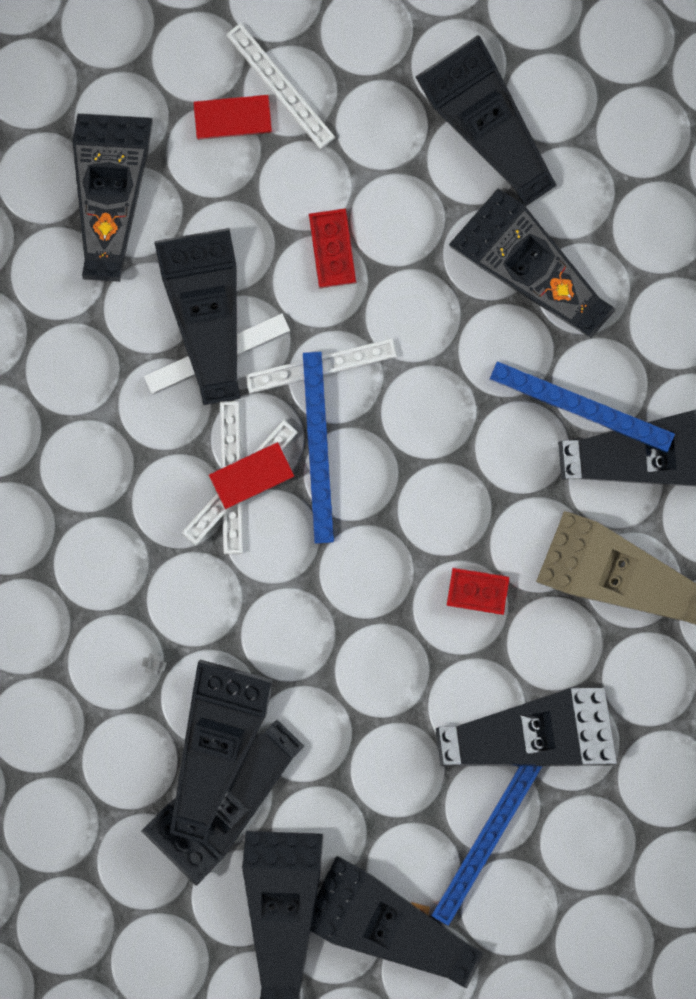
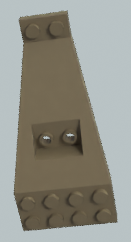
M567 511L563 512L536 580L537 583L572 596L696 625L695 582L599 522ZM625 562V566L621 568V563ZM615 580H618L617 585H614Z

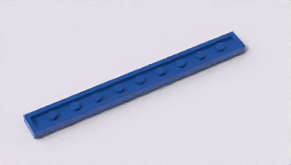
M322 351L303 353L314 541L315 544L334 542Z
M498 361L489 378L491 381L664 452H668L675 436L672 432Z
M542 766L518 767L431 916L449 926Z

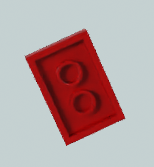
M452 568L446 606L504 615L510 577Z

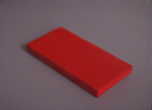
M269 95L193 102L197 140L272 133Z
M346 208L309 213L319 289L357 284Z
M276 442L208 476L226 510L293 478L294 474L279 443Z

